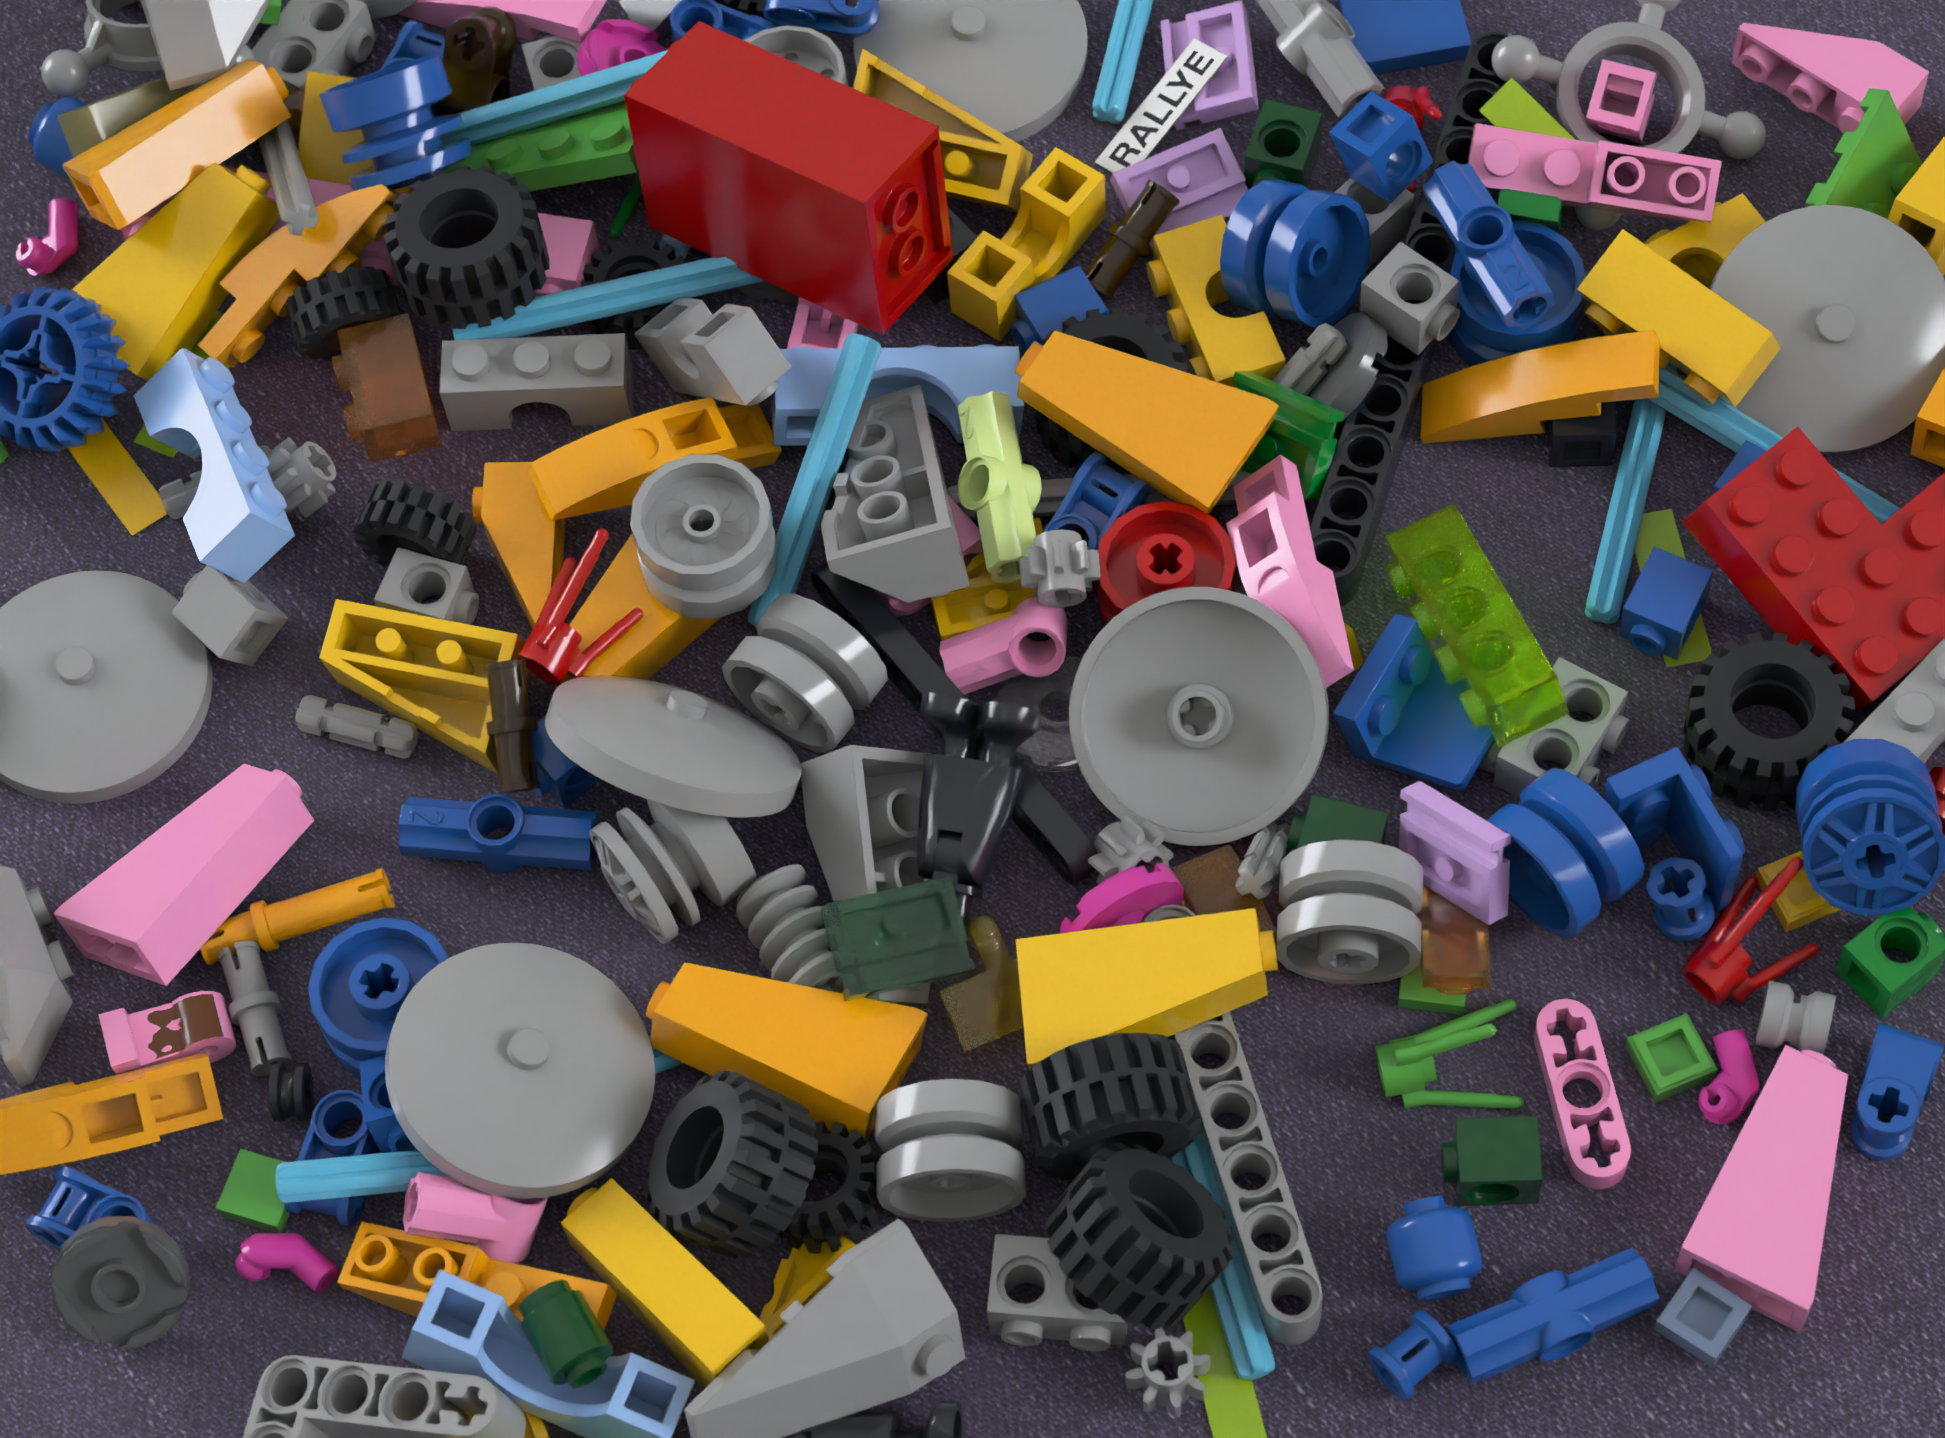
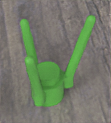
M1508 999L1415 1035L1389 1040L1390 1043L1376 1045L1377 1065L1385 1098L1402 1095L1405 1109L1423 1105L1491 1109L1522 1108L1524 1100L1520 1096L1425 1090V1083L1437 1081L1433 1055L1494 1036L1496 1027L1493 1024L1485 1023L1513 1012L1517 1006L1516 1002Z

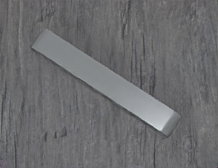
M1162 905L1152 910L1144 922L1196 915L1188 908L1180 905ZM1229 1011L1168 1037V1040H1175L1180 1044V1048L1183 1051L1202 1122L1200 1132L1266 1335L1273 1341L1283 1345H1299L1309 1340L1318 1330L1323 1297L1321 1283ZM1213 1053L1224 1058L1226 1063L1217 1069L1208 1070L1201 1068L1194 1061L1203 1054ZM1231 1112L1239 1114L1246 1120L1242 1127L1232 1130L1221 1128L1213 1121L1217 1116ZM1252 1172L1259 1174L1267 1183L1258 1190L1247 1191L1235 1185L1233 1180L1243 1173ZM1273 1233L1282 1237L1287 1242V1245L1278 1252L1268 1253L1257 1248L1253 1241L1262 1234ZM1284 1295H1294L1303 1299L1307 1303L1308 1308L1298 1315L1289 1316L1278 1311L1273 1303Z

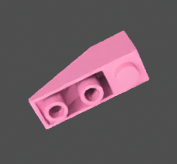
M1744 22L1737 31L1732 64L1740 68L1748 78L1756 82H1763L1789 98L1797 108L1805 112H1812L1839 128L1842 134L1845 131H1856L1865 115V112L1859 105L1869 88L1889 90L1905 125L1921 107L1929 71L1879 41Z

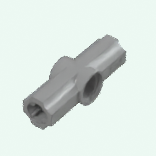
M1256 0L1280 34L1276 38V43L1282 54L1299 72L1311 78L1322 97L1327 101L1338 118L1343 119L1370 91L1380 96L1384 89L1383 85L1351 42L1355 37L1351 25L1332 4L1326 0Z

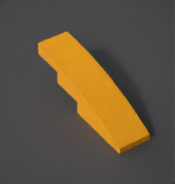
M1655 330L1588 338L1532 349L1473 365L1423 384L1420 439L1425 444L1539 434L1545 431V420L1601 415V402L1657 398L1660 350Z

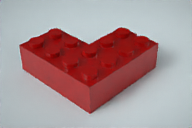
M1797 426L1682 521L1773 632L1788 634L1787 642L1797 646L1801 639H1805L1815 644L1814 655L1820 657L1827 653L1836 661L1833 674L1845 673L1850 683L1847 696L1854 697V713L1878 698L1920 663L1945 638V471L1880 524Z

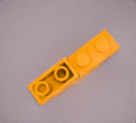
M382 184L356 190L315 207L318 214V224L315 228H304L301 236L289 233L287 224L268 236L241 259L219 283L236 300L201 340L198 346L211 358L232 367L238 361L244 363L252 358L265 341L266 337L262 333L277 316L283 317L288 314L286 301L289 296H294L293 291L303 286L307 281L315 277L319 279L327 277V272L336 270L337 273H341L347 267L355 266L358 270L361 264V260L358 258L359 255L373 239L379 241L385 237L384 234L387 233L385 227L387 215L395 213L393 204L400 194Z
M708 397L655 410L586 435L531 462L527 470L551 520L554 521L632 505L634 497L648 476L665 463L691 454L721 455L744 464L748 469L773 465L782 449L780 446L773 445V432L758 403L755 405L737 404L718 408L713 397Z
M202 1052L78 1085L71 1081L1 1099L0 1175L122 1151L161 1141L160 1135L222 1120L223 1115L208 1054Z
M363 1221L360 1224L337 1281L346 1290L418 1317L440 1269L504 1297L509 1309L522 1322L524 1318L519 1311V1305L528 1295L550 1282L566 1280L572 1290L582 1292L603 1330H605L618 1295L606 1283L492 1259L477 1246L440 1238L408 1234L404 1230Z

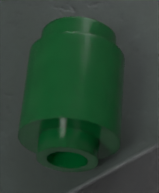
M557 1280L538 1288L521 1302L519 1311L524 1318L521 1328L553 1384L569 1383L571 1388H580L595 1381L605 1373L608 1368L605 1361L612 1354L613 1346L581 1291L572 1290L566 1280Z

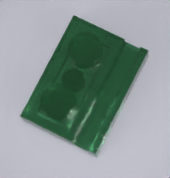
M951 877L830 902L820 909L837 973L840 972L844 991H842L844 1002L966 975L975 969L974 961L970 959L965 943L968 939Z

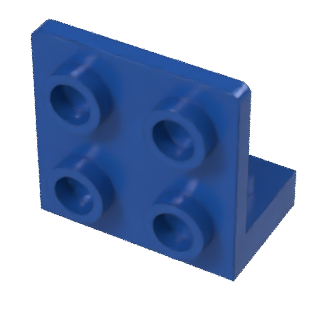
M1394 614L1333 712V715L1353 757L1447 788L1462 791L1467 787L1521 697L1522 692L1516 682L1433 657L1417 620Z
M1675 747L1607 778L1603 799L1609 803L1627 826L1639 850L1654 843L1666 830L1682 858L1694 860L1702 867L1707 881L1704 892L1710 896L1715 912L1724 910L1731 902L1743 854L1745 853V846L1742 836L1733 821L1729 818L1722 820L1710 801L1712 799V792L1703 771L1695 764L1689 766L1679 748Z

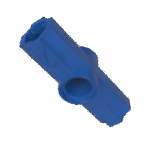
M1452 161L1435 169L1432 178L1423 186L1424 195L1462 255L1467 275L1474 282L1480 284L1507 328L1520 327L1524 330L1543 321L1546 312L1555 305L1554 295L1514 233L1510 214L1503 207L1496 205L1470 163L1457 164L1455 161Z
M489 794L478 799L476 802L407 797L405 804H402L398 823V847L404 856L479 861L489 871L497 873L512 872L523 865L592 871L594 863L597 862L598 855L591 842L589 830L600 824L598 812L520 806L513 798L503 794ZM507 827L512 829L506 837L496 840L487 839V836L498 828Z
M1630 1248L1569 1275H1565L1564 1271L1558 1270L1533 1278L1518 1287L1509 1297L1510 1300L1447 1326L1446 1333L1453 1341L1459 1353V1359L1455 1361L1458 1369L1470 1385H1473L1537 1357L1543 1362L1565 1357L1589 1343L1596 1335L1595 1332L1656 1307L1659 1302V1296L1655 1288L1653 1275L1644 1258L1639 1256L1634 1248Z

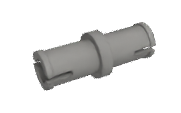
M240 941L234 943L238 956L232 955L229 946L224 947L217 955L220 964H222L232 999L228 1012L232 1023L240 1026L252 1075L268 1076L274 1061L284 1063L286 1068L291 1066L293 1062L291 1054L288 1053L277 1015L280 1013L282 1006L278 994L270 991L259 954L260 948L258 943L255 941Z

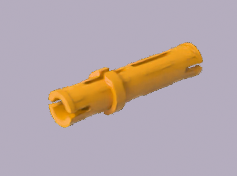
M381 867L374 872L269 905L264 900L251 903L250 911L228 917L200 948L202 956L209 966L219 961L217 955L226 946H229L232 955L236 956L237 952L234 943L240 941H255L258 943L259 948H262L267 953L279 949V942L379 910L394 908V896L392 894L389 895V892L392 891L390 882L384 868Z

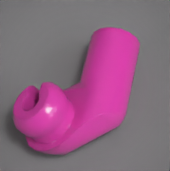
M58 198L51 201L48 206L49 233L43 239L29 237L27 243L22 241L18 245L16 250L17 262L20 266L26 268L29 274L36 276L50 275L77 252L79 247L78 204L75 201L67 198Z
M1743 1029L1726 1031L1713 1038L1721 1071L1708 1087L1705 1086L1701 1090L1698 1098L1701 1111L1712 1123L1727 1124L1738 1119L1759 1091V1079L1747 1035Z
M255 1233L241 1243L240 1249L242 1252L235 1261L238 1273L249 1281L265 1280L270 1275L271 1269H289L316 1294L326 1291L337 1279L340 1271L332 1261L309 1241L296 1233Z

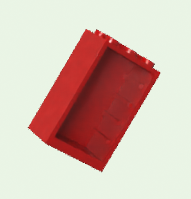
M700 21L680 40L675 41L669 47L666 54L642 77L636 79L624 94L649 227L715 258L726 257L737 263V268L880 335H883L953 260L938 125Z

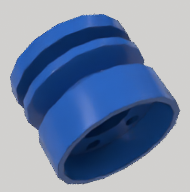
M433 54L397 64L350 80L319 94L333 132H348L360 129L362 131L364 140L350 147L341 155L344 164L370 158L374 166L353 174L349 178L354 191L379 184L392 190L410 186L418 180L425 181L432 178L431 173L442 169L445 172L454 163L474 152L469 137L445 142L441 141V134L463 125L464 122L461 114H447L435 117L432 115L430 106L444 99L453 91L440 54Z
M1852 739L1832 746L1807 765L1796 786V816L1798 831L1801 836L1800 845L1803 853V867L1813 890L1834 907L1857 915H1886L1910 907L1933 889L1944 869L1945 838L1942 832V822L1938 815L1939 807L1935 786L1926 765L1906 747L1883 739Z

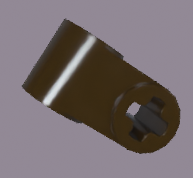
M486 6L474 11L470 16L454 21L447 28L444 37L445 44L442 61L453 91L447 97L435 103V109L440 113L459 114L509 99V78L516 42V27L512 18L505 11L497 7Z

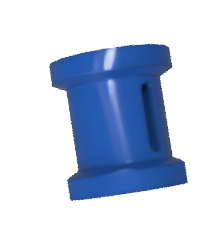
M1670 857L1660 861L1650 870V876L1646 883L1650 900L1656 905L1655 919L1660 931L1668 938L1677 941H1690L1701 937L1710 929L1715 917V909L1711 898L1704 892L1707 881L1702 867L1691 859ZM1668 876H1671L1674 889L1669 890L1666 882ZM1690 908L1693 909L1695 920L1692 922L1687 911Z
M1422 1310L1414 1313L1410 1317L1411 1326L1383 1349L1374 1346L1366 1353V1358L1375 1375L1393 1395L1403 1402L1415 1395L1413 1386L1441 1363L1451 1365L1459 1359L1456 1346L1446 1331L1433 1317ZM1419 1349L1421 1350L1416 1355H1414L1410 1360H1408L1407 1362H1403L1414 1352H1416Z

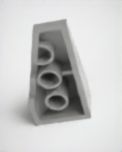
M921 384L863 400L847 446L849 459L845 472L837 473L833 485L836 493L832 510H825L821 522L826 558L830 571L907 603L928 597H941L953 590L970 586Z
M849 745L800 763L802 768L801 781L806 827L869 999L900 1005L921 1006L928 1003L937 939V930L933 923L917 917L923 890L915 887L917 878H924L919 877L917 867L919 801L924 755L931 753Z
M897 1219L843 1253L826 1270L833 1279L806 1306L801 1305L795 1300L780 1315L781 1319L786 1323L784 1327L760 1351L755 1349L744 1350L684 1409L691 1438H782L806 1428L909 1395L934 1378L944 1375L953 1366L964 1360L965 1353L957 1309L907 1225L900 1219Z

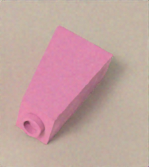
M247 764L241 765L65 901L53 913L84 957L167 986L313 823V817L300 799L302 796L300 786L292 777L281 770L274 769L270 772Z
M1785 1045L1681 1247L1675 1271L1687 1277L1691 1270L1696 1268L1753 1305V1310L1800 1333L1815 1297L1848 1074L1838 1070L1834 1062L1821 1053L1812 1050L1798 1051Z

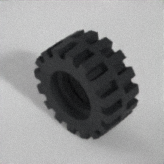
M356 266L347 267L341 273H337L336 270L327 272V277L322 279L315 277L307 281V287L299 286L293 291L294 296H289L286 301L287 313L300 353L303 356L308 355L309 359L314 360L322 356L324 361L334 360L337 356L341 355L344 359L354 356V353L358 351L364 353L373 350V345H383L390 341L388 336H396L400 332V326H403L404 323L390 276L387 275L385 270L380 268L375 271L374 267L365 266L361 270H357Z

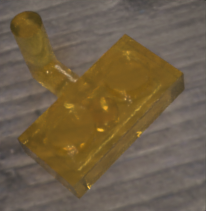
M970 916L967 926H962L965 938L976 943L986 970L936 990L961 1052H967L1024 1028L1018 959L1016 957L1010 960L995 921L988 916Z

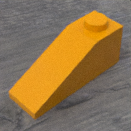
M531 462L485 463L483 487H474L473 519L475 524L484 525L490 547L533 630L555 579L563 566L566 518L551 520L527 469Z

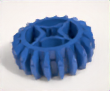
M49 287L33 288L32 293L21 292L13 294L12 305L4 304L0 306V436H3L6 440L16 441V444L21 445L25 449L38 451L42 448L43 451L60 452L61 450H66L67 446L76 448L80 445H86L87 434L96 435L97 433L104 432L101 416L111 417L112 415L119 414L111 400L114 394L128 391L121 383L117 382L118 372L130 367L123 359H118L116 354L126 341L121 339L119 335L111 334L116 320L110 318L107 314L100 313V304L96 303L93 299L78 295V292L64 288L56 290ZM40 364H47V368L58 371L59 376L52 375V371L42 369Z

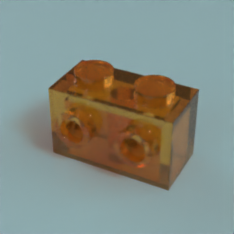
M409 313L337 330L342 354L331 358L340 392L351 390L354 404L343 407V412L352 443L363 440L371 463L441 446L442 442L419 345Z

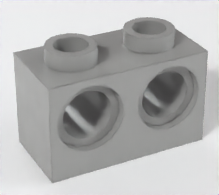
M290 0L280 13L279 25L271 24L251 51L254 61L262 63L265 69L272 66L277 71L289 93V98L283 101L289 112L302 118L307 71L348 76L357 63H362L368 58L373 49L376 36L367 4L360 0Z
M1559 657L1497 755L1493 785L1520 798L1521 791L1545 772L1537 763L1551 760L1558 762L1565 768L1563 770L1572 773L1594 788L1600 774V769L1594 766L1604 750L1611 754L1617 751L1629 729L1631 720L1623 716L1628 691ZM1574 711H1583L1589 713L1595 719L1589 722H1580L1572 719L1568 714Z
M995 1234L987 1306L990 1334L1001 1335L1003 1341L1021 1346L1038 1345L1042 1342V1339L1069 1341L1072 1347L1085 1351H1104L1110 1348V1344L1126 1345L1127 1322L1114 1313L1111 1315L1101 1308L1087 1309L1077 1303L1076 1299L1081 1292L1076 1288L1077 1285L1074 1281L1067 1277L1058 1265L1060 1260L1051 1252L1048 1244L1050 1238ZM1023 1283L1035 1284L1044 1291L1039 1299L1028 1304L1017 1303L1008 1296L1014 1287Z

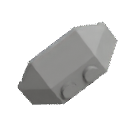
M141 0L169 89L174 90L210 81L233 68L236 63L235 56L250 39L269 5L268 0Z
M0 864V1053L5 1065L21 1088L33 1083L73 1003L64 979L75 974L61 941L56 940L49 943L43 926L54 922L40 888L35 887L27 890L16 869Z

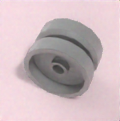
M691 454L665 463L644 480L632 501L630 526L637 548L640 569L647 588L667 609L690 618H720L744 610L764 594L776 572L778 546L772 526L773 517L770 502L761 480L744 464L721 455Z
M779 594L755 624L758 636H746L723 664L724 680L740 702L774 732L808 750L830 753L855 723L853 710H864L888 681L886 666L870 643L836 613L800 595Z
M1332 840L1311 843L1292 850L1280 861L1279 904L1284 910L1278 915L1277 959L1286 969L1301 976L1336 984H1371L1387 982L1408 975L1420 965L1422 922L1416 914L1422 909L1424 868L1414 856L1393 846L1371 841Z
M942 1079L922 1081L899 1087L882 1096L875 1107V1140L880 1150L885 1152L876 1164L877 1199L882 1208L897 1216L920 1221L958 1222L979 1220L1003 1214L1020 1205L1027 1192L1025 1161L1021 1152L1016 1150L1024 1138L1023 1107L1019 1095L1004 1086L980 1080Z

